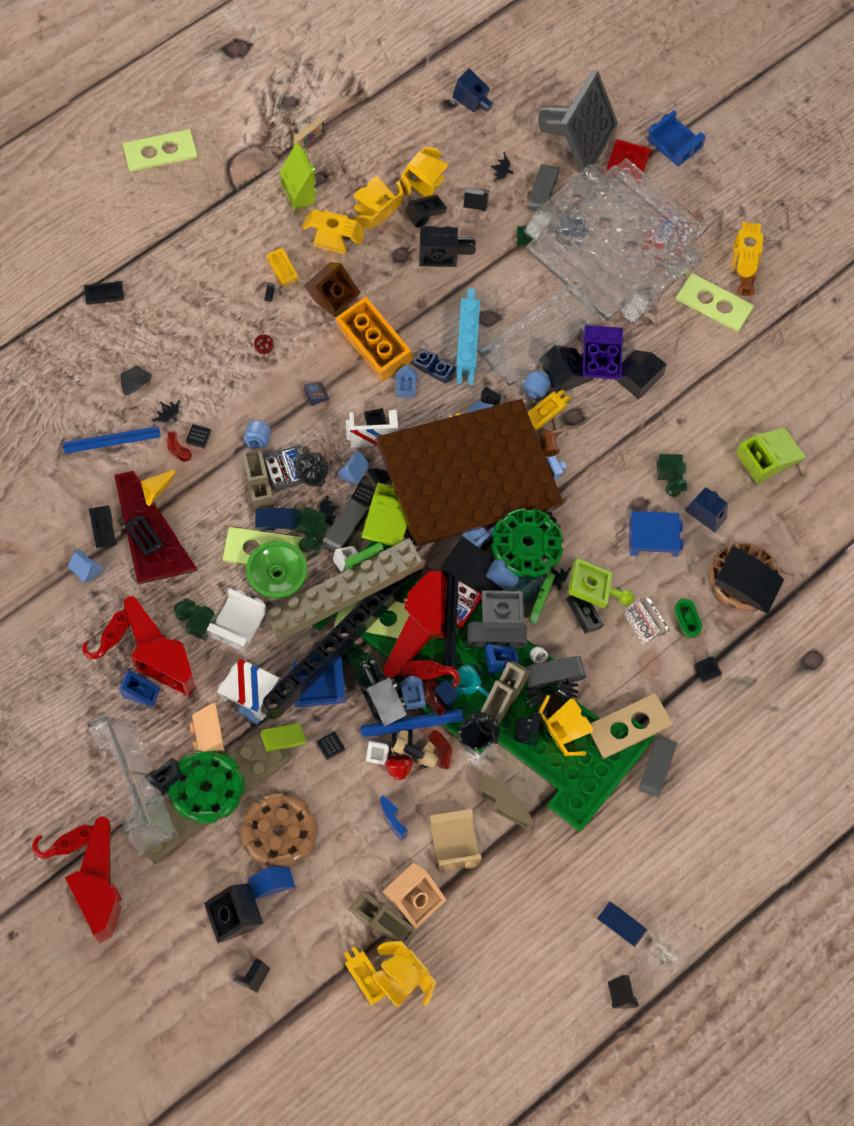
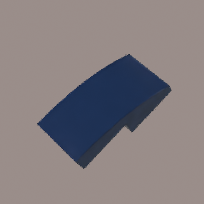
M422 348L411 362L413 366L443 383H447L456 370L454 364L438 358L437 354Z
M255 509V529L274 531L276 528L297 530L298 509Z
M611 901L597 918L633 947L638 944L647 932L643 925Z

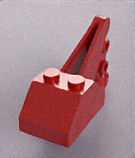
M429 571L408 592V598H405L404 607L408 611L409 617L383 668V673L390 678L402 675L405 679L409 676H415L422 680H432L441 675L450 674L454 678L452 686L456 688L459 684L460 676L455 668L443 666L434 661H411L431 638L445 639L446 578L441 571Z
M133 596L127 597L124 600V609L116 612L102 633L100 648L97 652H89L87 650L88 642H84L82 646L83 654L92 660L99 659L120 642L131 625L137 643L131 658L137 671L189 698L196 688L184 644L176 639L170 640L165 638L140 605L137 598Z
M101 816L95 820L92 826L87 824L81 825L60 836L45 851H41L38 848V842L43 836H37L32 843V850L37 857L43 859L57 855H68L87 845L80 871L66 876L65 879L97 941L102 943L110 939L122 909L119 903L122 898L114 883L111 884V823L109 819Z

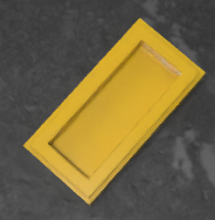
M283 247L266 254V258L282 287L299 280V276Z

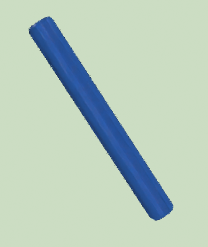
M158 426L67 441L63 442V450L65 453H72L159 438L160 429Z
M461 709L398 719L386 726L380 723L362 725L361 733L363 737H371L400 732L402 730L407 731L462 722L464 716Z

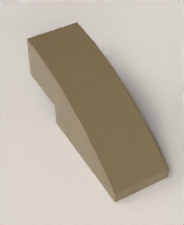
M261 447L241 451L254 511L258 508L274 507Z
M515 661L508 662L500 679L495 681L481 712L492 715L499 724L518 697L531 671Z
M486 774L479 787L478 795L495 803L493 812L531 830L534 821L520 800L499 781Z
M360 892L348 909L389 940L402 941L406 947L418 932L385 905H381L366 892Z

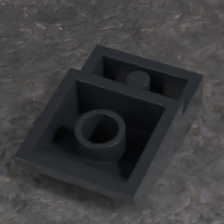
M461 537L440 567L443 575L446 578L449 575L458 576L459 581L482 594V591L503 590L486 577L495 559L469 540Z
M732 546L714 585L732 593L731 597L768 614L784 579L762 561Z

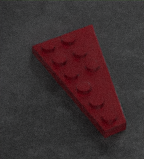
M129 471L114 475L125 525L142 515L164 546L163 549H158L157 553H152L150 557L146 558L126 529L138 585L198 571L162 513L156 507V504L154 502L150 506L146 504L141 481L135 472ZM140 521L138 523L152 545L155 546V541ZM132 526L131 528L147 550L150 549L136 528Z

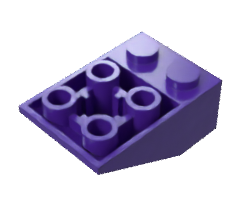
M585 325L582 337L583 377L621 380L623 328Z

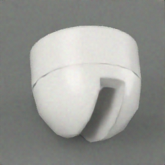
M535 647L530 652V658L535 664L544 663L548 659V653L541 647Z

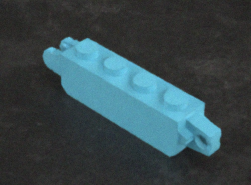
M467 289V299L461 298L456 365L457 384H461L462 375H469L468 383L473 385L476 371L480 300L475 299V289Z

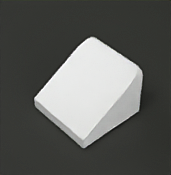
M353 546L336 549L333 561L339 570L344 572L346 570L344 560L358 552Z
M370 738L366 762L385 765L391 742Z

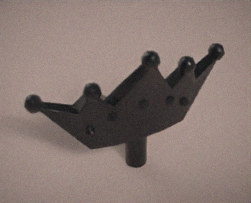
M503 152L504 159L498 160L501 164L491 165V168L498 172L493 174L497 176L494 182L504 179L507 173L513 175L514 171L509 170L510 161L505 152Z
M180 400L176 404L170 402L171 407L161 401L160 404H162L163 412L157 411L159 417L152 419V421L166 423L172 419L174 422H177L178 420L175 418V415L179 413Z
M326 496L319 505L321 511L315 513V516L322 515L325 523L333 525L332 520L336 518V515L333 516L332 514L339 506H330L332 501H327L329 496Z
M552 566L551 573L555 575L552 586L557 585L558 590H561L560 583L567 580L572 567H569L566 572L561 568L559 573ZM537 578L538 581L544 582V580H545V579Z

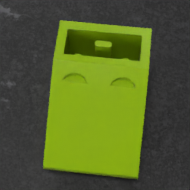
M299 143L295 144L280 170V183L295 211L315 204V195H317L314 187L316 185L314 165L308 162L307 152L300 147Z
M785 427L757 434L740 443L736 455L757 484L806 459V456Z
M377 483L361 538L395 546L403 541L407 523L394 488Z

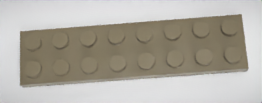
M409 538L352 567L353 569H347L333 578L266 611L265 614L277 641L280 642L425 566Z
M261 731L229 754L239 765L240 774L244 776V794L241 795L240 799L291 761V758L283 749L266 752L260 735ZM219 762L215 764L214 767L218 768ZM231 773L225 775L226 780L232 779ZM204 782L200 789L203 792H208L212 789V784ZM227 791L226 797L231 798L233 793ZM186 793L180 795L181 800L188 799ZM172 799L166 801L129 829V832L154 864L158 863L208 825L199 824L195 820H187L180 816L172 806ZM219 804L211 807L213 812L221 809ZM196 806L193 809V811L198 813L201 810V808Z

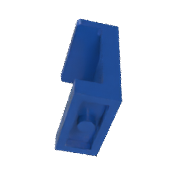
M673 110L669 114L666 113L660 122L654 123L649 128L647 141L679 167L703 147L706 135L702 132L697 135L691 132L676 119L677 112Z
M632 511L629 518L630 556H638L639 551L673 552V557H678L680 550H683V538H680V532L683 531V520H680L679 513Z
M342 657L338 658L295 701L296 708L346 703ZM296 662L292 663V669L296 666ZM301 675L298 679H304L307 676Z

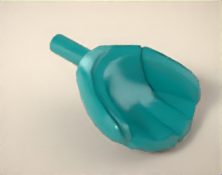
M463 665L457 669L460 681L454 689L459 694H472L478 690L486 697L489 696L490 692L480 686L482 681L472 665Z

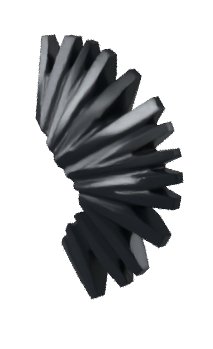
M563 682L556 691L549 695L550 698L543 711L544 716L546 717L548 713L550 718L551 714L553 715L555 711H558L567 700L577 698L578 696L573 693L578 694L579 691L572 687H577L579 684ZM533 687L523 692V695H534L526 702H532L529 707L539 704L536 713H538L546 696L536 687Z

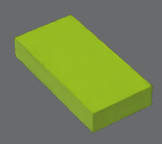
M300 723L264 729L260 732L266 752L304 745L306 743Z

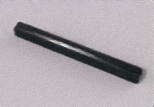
M451 575L447 577L443 666L455 668L459 578L458 576Z

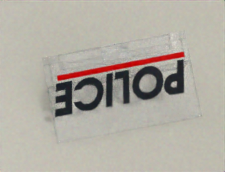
M649 597L638 598L622 612L643 646L656 636L665 635L670 631Z

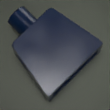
M468 68L458 78L452 98L472 112H476L480 107L488 112L494 105L487 98L490 91L489 87Z
M705 487L685 511L715 533L727 519L728 504L716 492Z

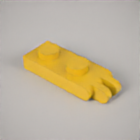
M563 389L558 393L552 392L528 411L535 432L568 406L567 402L571 397L566 395L562 398L566 393Z
M353 946L351 950L355 956L351 957L348 951L344 952L343 954L347 959L344 964L370 1005L373 1006L387 997V995L372 978L376 970L363 951L359 953L356 947Z

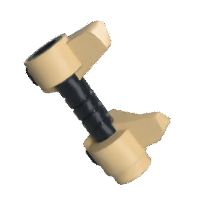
M402 730L398 732L391 746L392 753L400 756L405 752L416 757V764L424 768L429 766L433 768L436 765L438 756L433 753L434 745L431 742H428L420 751L407 744L408 731Z

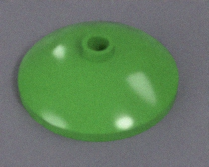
M271 541L262 544L252 552L247 562L246 574L250 585L257 593L268 598H285L297 592L304 584L307 576V563L302 552L294 545L284 541ZM275 573H280L281 576H280V577H275L274 574H275Z

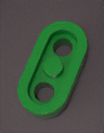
M680 599L674 607V613L681 632L687 638H696L702 631V623L696 607L691 600ZM681 609H686L687 613L681 612ZM688 627H693L694 631H689Z

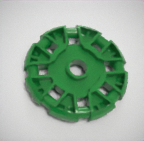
M516 509L507 513L506 517L503 520L500 519L494 527L492 550L496 560L502 559L505 562V567L516 576L539 577L548 573L549 569L552 566H556L563 554L562 542L564 541L562 532L558 524L554 523L548 514L537 509ZM525 518H531L532 522H525ZM514 523L516 527L511 529L508 525ZM542 525L548 528L545 532L540 528ZM508 538L507 543H502V539ZM530 538L533 540V545L525 546L522 540ZM548 542H554V546H548ZM510 553L514 558L512 561L506 557ZM543 555L547 558L546 562L541 560ZM524 562H531V568L524 567Z
M196 750L194 754L190 756L185 755L178 761L183 776L187 778L185 783L178 780L168 788V797L172 799V806L180 816L187 820H195L199 824H211L217 822L222 817L227 818L236 810L240 804L239 799L244 794L245 782L243 774L239 772V765L233 758L225 753H217L216 750L205 752ZM213 760L219 762L218 768L211 766ZM199 761L201 765L193 769L192 764ZM231 773L232 779L226 780L225 775ZM204 782H210L212 789L208 792H203L200 789L201 785ZM227 791L233 793L231 798L226 797ZM186 793L188 799L181 800L180 795ZM219 804L221 809L213 812L211 807ZM195 806L201 808L199 813L193 811Z

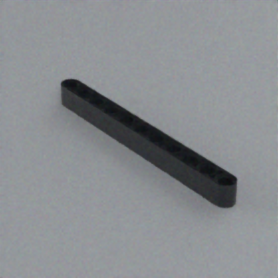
M423 568L403 578V581H397L364 598L264 697L263 706L266 716L270 719L279 718L422 575ZM384 592H389L390 594H389V595H383L382 593H384ZM372 605H373V606H377V607L374 608V609L368 608V607H370V606H372ZM357 619L363 620L362 622H359V623L354 622V621L357 620ZM343 633H348V634H349L348 636H345V637L340 636V635L343 634ZM329 647H334V648H335V649L332 650V651L326 650V649L329 648ZM315 661H320V662H321V663L318 664V665H313V664H312V663L315 662ZM301 675L307 676L304 679H298ZM285 690H292L291 693H283ZM271 704H277V705H278V706L275 707V708H269V706H270Z

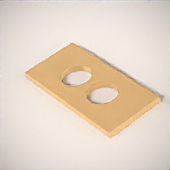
M654 693L590 723L593 727V732L590 735L603 759L672 727L673 723L657 694ZM635 713H644L649 718V725L644 729H637L633 726L631 717ZM620 722L627 726L628 735L625 738L616 739L612 736L610 727L614 723Z

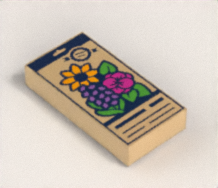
M318 117L294 136V146L296 143H299L300 147L304 149L324 133V120Z

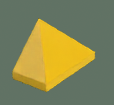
M174 470L141 481L145 501L148 506L171 484L176 473Z

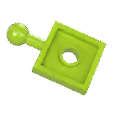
M578 558L574 560L568 594L602 608L607 606L609 595L618 598L619 602L624 606H628L634 601V594L630 590L619 591L610 587L613 572ZM587 580H590L593 586L589 585Z

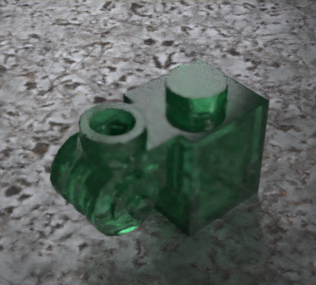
M659 454L656 462L657 480H669L666 486V493L671 497H676L682 491L687 490V480H683V474L686 473V462H683V455Z
M306 506L297 512L293 530L305 534L306 537L299 541L298 546L302 552L309 553L312 550L319 551L321 549L323 541L320 540V536L325 531L327 522H325L326 514Z
M187 598L184 601L178 602L174 607L175 616L179 621H185L190 618L186 625L187 633L206 641L209 624H214L217 620L214 611L206 606H203V608L197 606L194 601Z
M352 644L345 651V660L347 663H350L353 675L359 684L367 680L361 664L365 662L371 670L368 660L372 658L358 644Z

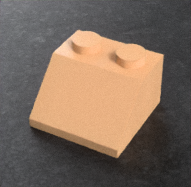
M216 703L210 704L192 714L193 722H190V729L192 734H196L197 740L193 742L194 752L196 750H202L203 752L216 750L217 753L223 754L225 753Z
M414 862L382 891L391 905L415 929L447 901L427 871Z

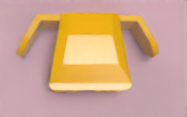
M423 147L407 165V168L400 177V184L404 195H410L412 187L423 197L432 196L435 188L439 187L444 181L445 177L441 174L448 167V163L439 160L441 152L438 149ZM413 173L418 176L415 181L409 179Z
M378 176L367 183V187H362L354 194V199L359 201L354 206V210L362 214L356 215L354 220L362 228L370 230L383 223L403 204V190L400 182H396L397 195L394 196Z
M312 210L302 224V229L304 230L309 227L317 228L314 246L342 254L347 252L342 235L350 237L355 244L362 243L364 239L363 228L357 221L348 219L346 215H339L324 210V212Z
M741 222L742 228L739 230L733 245L732 272L735 270L739 255L737 272L742 277H750L756 273L761 261L763 233H760L761 224ZM752 238L756 244L749 247L744 243V240Z
M549 695L544 699L538 713L543 712L550 698ZM574 699L567 701L548 720L542 713L541 721L564 756L587 755L586 752H568L563 745L593 732V727L586 717H582L581 709Z
M402 941L381 944L377 948L380 955H393L394 957L382 962L381 966L383 969L372 975L374 981L396 1007H399L419 985L424 991L421 1005L426 1006L432 997L436 981L428 973L429 970Z

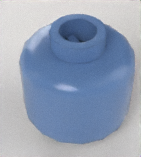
M539 370L530 372L522 386L526 392L525 396L532 400L544 398L551 385L548 379L549 376Z
M263 421L250 422L244 434V442L251 449L265 448L270 439L271 428Z

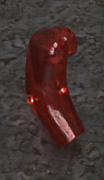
M168 432L167 448L170 454L182 462L190 461L192 453L188 448L179 444L177 432Z
M430 679L428 682L425 681L423 683L424 693L431 709L438 716H441L445 713V707L434 692L438 686L436 681Z
M433 730L428 738L439 751V768L449 769L452 747L441 732Z

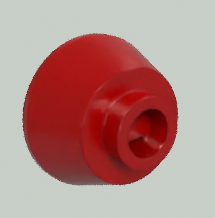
M394 755L388 757L384 764L391 777H394L395 780H403L410 774L413 760L407 755Z

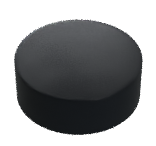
M268 282L264 301L272 302L275 291L274 283Z

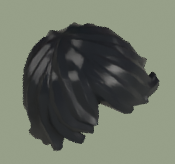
M309 450L306 453L299 454L296 464L293 466L296 468L297 477L304 480V484L309 487H322L326 483L325 479L328 475L329 464L325 457L319 452L315 453Z
M486 712L472 713L459 725L457 737L460 738L462 745L467 746L469 749L480 750L487 746L490 748L493 743L495 745L498 743L500 733L498 721Z

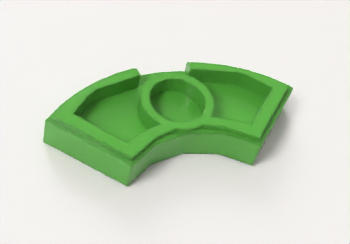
M547 573L531 612L529 622L533 624L537 623L553 584L555 575L552 573Z

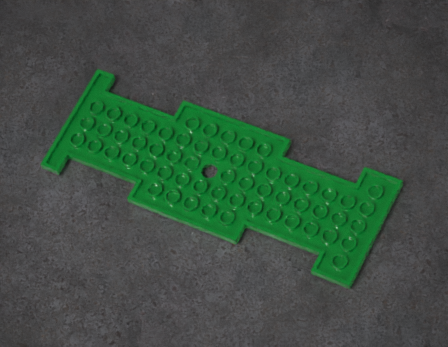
M371 541V543L365 549L379 542ZM381 543L382 546L384 547V551L387 550V549H389V548H391V547H393V546H389V545H387V544ZM416 580L395 602L404 603L405 598H408V592L418 581ZM384 592V593H382V594H383V595H389L390 593H389V592ZM479 603L462 630L457 627L455 669L457 670L463 665H474L482 681L480 686L491 692L495 681L500 679L503 672L490 675L484 657L485 648L470 647L467 644L468 624L471 622H482V605ZM385 611L379 617V620L385 626H392L397 622V615L393 611ZM338 612L312 626L321 631L333 617L337 618ZM364 632L360 636L362 640L387 659L397 642V638ZM431 638L411 661H434L444 665L445 639ZM528 639L525 648L516 649L519 663L525 668L535 664L530 658V652L533 648L537 647ZM548 655V659L546 660V662L554 661V659ZM398 675L393 679L398 686L396 691L402 695L399 685L405 678L402 675ZM441 675L432 680H422L424 682L423 692L426 706L419 709L426 714L461 709L464 721L472 713L481 712L488 697L478 690L472 694H459L453 706L447 709L435 695L434 690L445 680L451 684L453 676ZM526 682L513 705L499 723L500 733L497 744L558 790L548 803L547 808L581 833L656 736L653 735L605 759L600 754L590 733L563 744L568 752H586L587 755L564 756L542 721L537 746L516 742L513 740L517 718L525 717L532 719L533 712H536L539 706L537 704L529 707L532 702H526L534 696L523 695V692L529 690ZM554 686L539 690L541 691V693L544 694V696H547L552 694L559 687ZM576 701L581 709L582 717H586L589 723L600 719ZM631 718V722L634 727H636L637 729L645 728L637 721H635L633 718ZM463 721L443 724L441 726L457 737L459 725ZM618 722L610 727V732L614 738L623 739L628 735V728L625 724ZM487 747L480 750L473 749V751L481 755Z

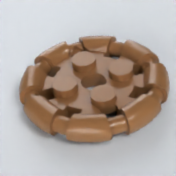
M751 543L733 544V546L746 553L757 556L758 560L781 576L780 569L775 564L776 560L768 551L762 547L759 549ZM726 546L714 556L713 565H710V585L714 587L716 596L729 606L731 604L739 610H756V608L731 597L732 593L714 585L721 570V565L724 564L732 546Z
M284 793L268 794L263 796V799L259 802L255 801L246 811L243 817L244 824L241 826V840L244 848L247 847L251 858L264 866L290 867L295 865V862L301 858L307 857L315 845V835L318 834L317 820L314 813H311L308 809L309 805L295 795L287 796ZM282 803L289 805L288 810L281 808ZM268 806L271 811L264 815L262 809ZM302 814L304 819L299 822L296 816ZM253 822L258 823V830L252 829ZM276 826H283L285 833L281 836H276L273 830ZM300 832L307 833L306 839L299 838ZM258 840H260L262 846L256 847V845L254 844ZM295 847L297 851L290 855L288 851ZM271 850L278 852L276 858L270 856Z

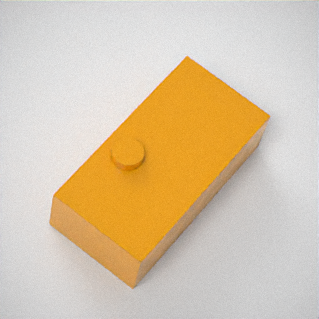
M364 297L335 318L338 329L382 382L394 375L401 367L413 361L410 348L367 297Z

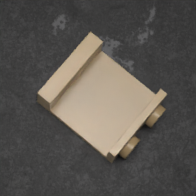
M472 809L430 815L429 822L438 870L452 872L456 870V867L465 866L466 869L477 867V864L481 863V854L478 852Z

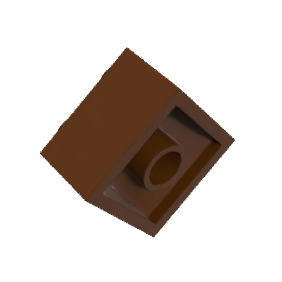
M329 262L304 285L312 299L333 317L340 313L361 293L343 265L335 262Z

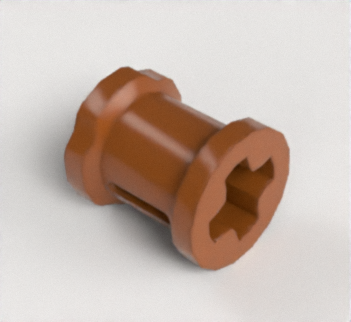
M754 273L750 277L740 276L741 283L738 287V293L742 296L753 295L755 292L753 286L756 274Z
M549 431L540 435V440L543 443V452L546 457L555 456L560 452L556 444V432Z

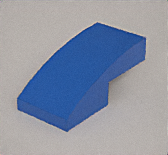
M382 795L380 797V805L383 815L392 831L402 841L408 835V830L395 818L398 815V808Z

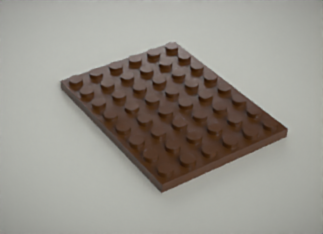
M523 399L380 435L375 439L415 547L496 525L500 519L503 520L506 517L507 513L516 509L525 508V510L537 509L546 511L560 507L564 503Z

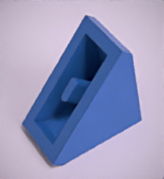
M488 644L485 648L484 657L490 675L503 672L508 662L515 661L520 664L516 649L513 647Z
M127 670L120 686V691L124 699L153 707L160 687L131 670Z
M268 867L248 878L255 900L295 888L290 867Z

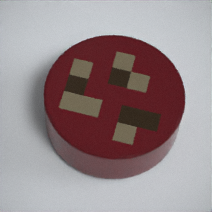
M259 335L254 341L255 350L259 354L270 353L274 347L273 339L269 335Z

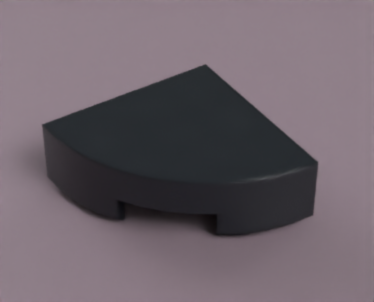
M378 468L368 470V474L376 486L377 483L386 485L391 482L387 471Z

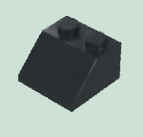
M554 345L539 359L543 370L551 379L552 386L557 390L569 391L594 379L582 376V357L577 348Z
M635 350L622 362L621 380L616 381L637 399H640L664 375L667 364L653 352Z
M250 883L231 885L204 902L217 943L249 933L264 924Z

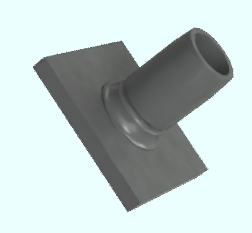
M591 70L571 106L545 105L541 109L538 118L541 132L566 137L582 176L586 177L589 176L618 125L598 70Z

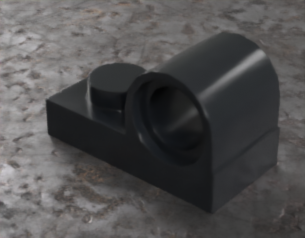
M438 195L409 201L405 209V215L416 228L425 225L431 216L445 213L447 207Z
M110 506L90 508L89 514L96 548L116 545Z
M533 712L532 719L525 717L517 718L513 740L522 744L537 746L541 730L542 713Z

